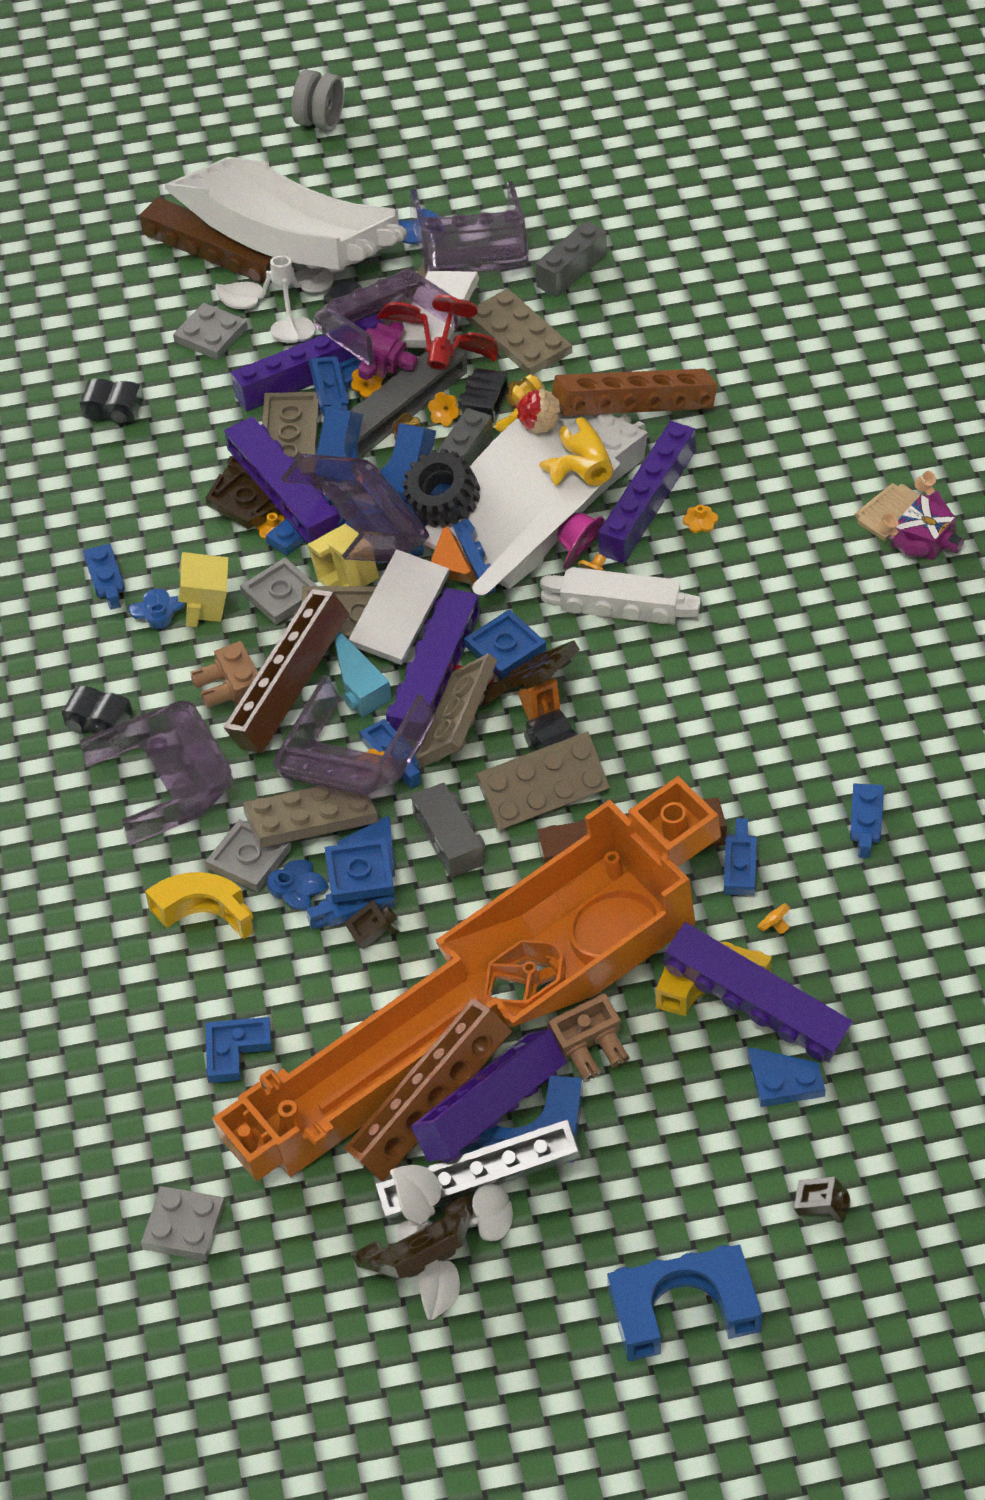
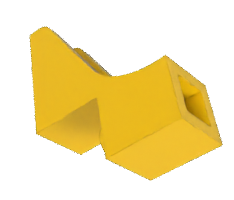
M720 942L771 972L772 956L758 950H748L734 946L729 942ZM665 966L655 989L656 1008L686 1017L692 1004L706 993L697 989L694 982L684 976L678 977L673 975Z

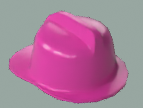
M573 513L559 526L558 540L569 552L564 562L563 568L565 570L569 569L579 555L598 537V531L605 522L602 516L594 519L585 513Z

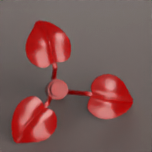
M444 294L433 298V308L437 311L448 313L443 336L436 337L433 342H431L427 315L421 313L420 308L401 302H390L377 315V320L386 319L423 324L426 339L425 351L429 352L427 365L433 369H448L450 358H453L457 347L486 356L493 362L497 359L498 344L495 339L488 335L475 332L466 333L465 336L458 335L454 337L452 346L450 345L451 341L447 339L453 314L461 317H474L477 315L478 306L470 301Z

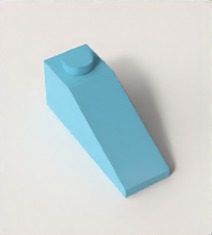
M339 631L335 637V647L345 693L343 698L351 710L355 709L362 717H365L392 701L390 682Z

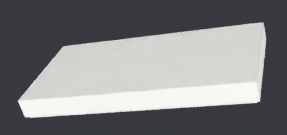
M428 271L412 305L420 308L421 313L427 315L431 342L436 337L443 336L448 315L447 312L437 311L433 308V298L444 294L469 301L479 280L477 272ZM453 314L447 339L450 340L461 316ZM403 322L404 335L401 341L406 342V347L426 348L423 324Z
M396 549L348 640L358 649L402 665L449 576V568Z

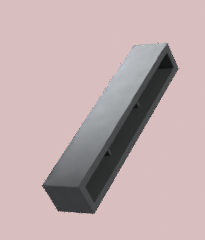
M456 348L453 358H450L448 369L437 370L427 365L429 352H425L418 357V364L414 370L403 369L386 384L374 391L362 403L355 406L351 411L364 414L357 444L359 459L397 430L399 423L404 424L427 406L431 400H434L438 392H444L467 374L466 353Z

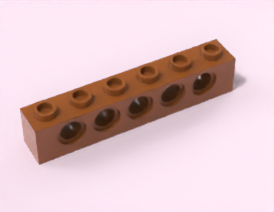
M704 368L555 375L552 395L559 399V408L562 416L713 409L718 384Z
M472 998L344 1149L367 1171L381 1182H384L391 1174L390 1171L396 1168L418 1143L411 1126L479 1072L485 1062L503 1044L512 1030L490 1008Z

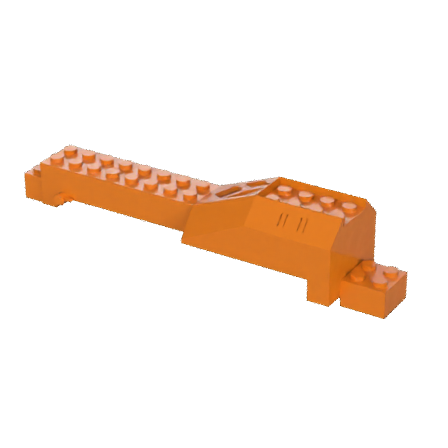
M679 776L628 810L629 817L609 799L585 816L587 835L436 939V944L447 963L290 1073H287L283 1068L276 1074L274 1070L269 1069L260 1075V1082L240 1094L237 1101L212 1117L220 1139L256 1182L278 1166H281L291 1178L361 1128L472 998L490 1008L508 1027H514L597 995L670 943L684 922L692 926L696 924L690 879L678 867L721 837L719 815ZM536 964L547 967L537 971ZM502 979L525 984L523 1000L491 997L495 981ZM554 980L549 985L544 987L542 990L537 992L540 985Z

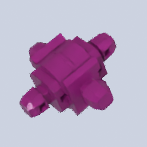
M396 321L386 326L378 322L376 328H368L364 334L357 331L348 332L345 343L356 349L357 359L362 360L358 372L360 378L368 380L376 375L385 379L387 373H395L399 367L409 371L416 368L418 358L406 352V342L401 341L404 335V325Z

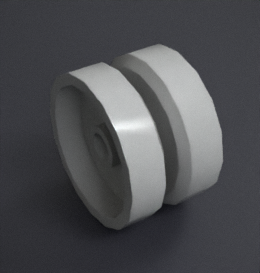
M303 70L298 76L293 90L291 111L294 122L309 127L315 124L317 128L333 130L339 122L344 104L345 88L342 77L329 73L322 76L318 71Z

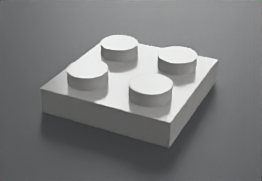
M203 303L173 334L174 342L218 360L247 330V320Z
M284 557L240 585V590L245 598L277 625L297 612L302 605V586L317 585Z
M239 819L205 861L206 868L258 893L267 881L269 874L277 869L292 850L291 843L285 842L260 848L249 823Z
M160 1186L141 1241L142 1249L207 1261L225 1207L224 1197Z

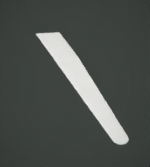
M608 453L614 471L621 463ZM576 473L472 586L473 592L478 595H484L492 590L586 502L601 485H588Z

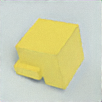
M346 523L308 544L317 580L324 586L364 587L379 579L370 541Z
M182 552L179 568L181 578L178 602L187 603L186 626L197 628L198 620L221 622L227 594L228 557Z

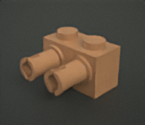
M241 641L214 650V664L190 671V676L196 689L219 680L223 682L219 686L200 692L206 709L229 700L237 707L258 674Z
M605 993L548 1021L547 1029L551 1028L564 1058L572 1059L583 1082L590 1081V1075L594 1079L601 1073L600 1068H598L588 1050L589 1047L600 1044L612 1068L618 1067L619 1061L622 1065L630 1058L616 1035L619 1033L621 1020Z

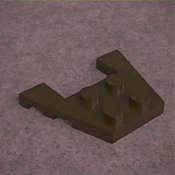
M233 456L229 457L226 462V469L223 474H219L205 497L206 506L246 529L267 521L269 513L282 514ZM310 478L315 489L319 488L323 492V485Z
M575 640L537 654L508 673L509 676L488 685L486 691H484L485 698L478 708L489 704L502 693L518 686L520 690L544 683L556 671L572 662L571 658L580 651Z
M469 1193L441 1207L446 1217L385 1249L376 1240L351 1253L357 1267L401 1279L405 1276L410 1278L420 1274L425 1270L426 1265L435 1260L444 1261L455 1255L456 1250L463 1245L473 1213L472 1199Z

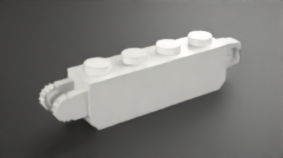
M572 567L565 571L564 576L547 575L540 580V587L544 589L541 592L542 601L553 605H561V611L671 625H675L677 617H698L700 597L680 592V584L675 579Z

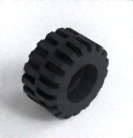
M441 449L440 453H437L436 450H431L427 456L424 454L420 455L418 462L413 461L410 464L411 470H406L404 476L407 480L403 481L402 487L405 490L403 493L413 511L423 523L426 524L428 522L431 527L435 528L440 524L441 528H445L449 523L453 525L459 523L458 520L461 518L467 519L469 511L474 512L476 508L474 502L480 499L478 493L480 485L463 456L460 457L455 451L449 453L447 449ZM447 481L453 482L446 492L436 496L430 495L437 485Z

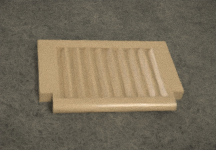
M892 483L854 514L858 518L857 524L881 540L886 541L889 539L890 534L883 535L877 529L878 524L882 521V517L887 513H893L899 520L920 495L902 483L899 486Z

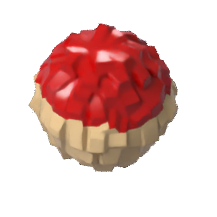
M545 389L533 390L524 395L516 404L518 410L517 418L528 431L536 435L555 429V422L558 421L559 415L557 414H559L560 408L559 399L554 397L552 392H548Z

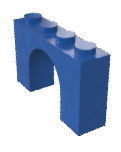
M327 406L313 472L323 474L322 480L338 483L340 478L347 480L346 485L362 489L363 484L371 486L370 491L387 495V490L395 492V497L407 500L403 493L405 490L402 487L403 481L407 480L404 476L405 472L412 469L410 464L413 461L418 462L420 460V455L424 454L427 456L430 454L429 451L433 450L436 430L399 423L394 451L390 461L381 470L371 473L362 465L357 452L358 438L364 414Z
M550 1075L545 1107L535 1121L518 1128H506L496 1125L491 1129L484 1130L480 1134V1140L460 1150L461 1155L564 1120H568L577 1144L583 1101L582 1078Z
M740 1244L734 1246L722 1245L707 1252L698 1254L690 1252L679 1258L666 1261L654 1260L647 1265L634 1268L622 1267L614 1272L607 1273L608 1293L627 1362L661 1354V1336L653 1307L664 1293L679 1287L700 1289L714 1299L720 1310L728 1339L762 1332V1312Z

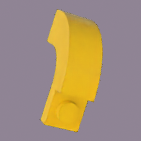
M204 872L183 873L166 878L145 891L149 910L166 928L190 914L207 912L223 918L243 940L253 934L251 922L253 914L248 906L244 904L242 889L225 877Z

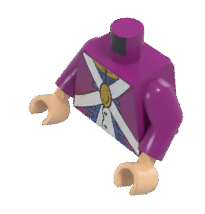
M929 470L923 473V478L919 476L915 480V488L921 492L925 491L926 495L921 494L899 520L893 513L885 514L877 529L883 535L890 534L891 547L899 549L905 556H917L933 560L938 557L944 548L956 554L959 553L965 539L955 534L956 517L943 500L939 491L933 489L932 486L936 482V477Z

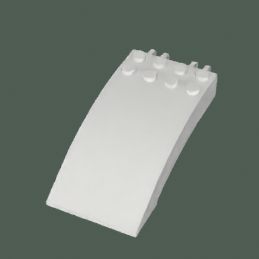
M226 157L165 184V189L208 225L229 238L272 257L279 255L288 256L291 258V262L307 265V268L310 269L324 267L328 268L330 272L343 271L344 267L359 263L366 259V257L376 254L378 250L389 248L397 244V241L401 242L407 237V230L403 226H399L398 209L356 204L329 197L290 180L270 168L269 162Z
M560 412L557 414L559 417L558 421L555 422L554 430L536 435L528 431L518 418L511 423L470 466L480 485V491H478L480 499L474 502L476 508L474 512H468V519L475 527L477 533L474 543L480 541L486 557L482 558L485 565L488 563L492 565L576 474V472L568 471L559 485H554L551 481L550 473L543 471L538 465L540 462L550 458L575 455L568 451L560 440L559 429L562 426L566 425L568 431L574 435L580 432L575 419L583 417L595 429L607 452L621 463L613 471L611 478L602 484L574 512L582 513L609 486L644 460L647 440L646 425L640 421L636 422V424H631V417L626 414L617 418L612 414L562 416ZM429 523L420 535L422 544L435 550L443 529L440 524L436 528L431 527ZM449 523V524H448V527L451 529V531H452V532L454 533V535L456 536V534H455V532H454V529H453V526H452L453 524H452V523ZM558 528L505 576L499 584L510 589L541 565L546 554L558 541Z

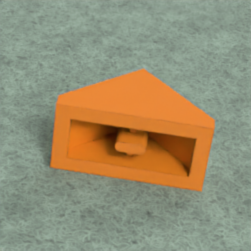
M448 526L443 528L430 562L449 568L447 579L474 585L477 578L456 536Z
M555 678L517 692L528 721L553 710L560 709L558 683Z

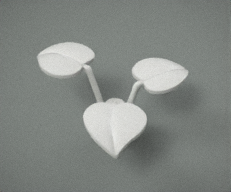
M279 255L270 260L271 271H266L267 277L263 288L254 282L215 285L217 295L225 305L234 309H248L255 307L258 304V299L265 297L269 283L272 281L276 287L283 288L287 320L277 321L271 326L272 337L285 343L305 342L314 336L315 326L306 317L292 319L288 286L291 283L295 288L301 287L305 292H322L333 285L334 272H330L328 268L324 267L316 269L306 268L294 272L291 258Z
M407 1165L390 1171L395 1182L399 1206L403 1215L408 1220L403 1221L398 1227V1241L433 1224L428 1218L435 1213L433 1206L440 1200L441 1189L435 1174L423 1166ZM487 1184L480 1186L476 1190L472 1201L476 1217L470 1219L469 1225L478 1223L479 1233L483 1240L497 1241L503 1238L511 1227L513 1220L512 1204L509 1201V1196L498 1185ZM435 1260L426 1265L425 1270L418 1276L421 1299L427 1320L437 1318L449 1309L458 1298L460 1292L459 1274L455 1265L450 1261Z

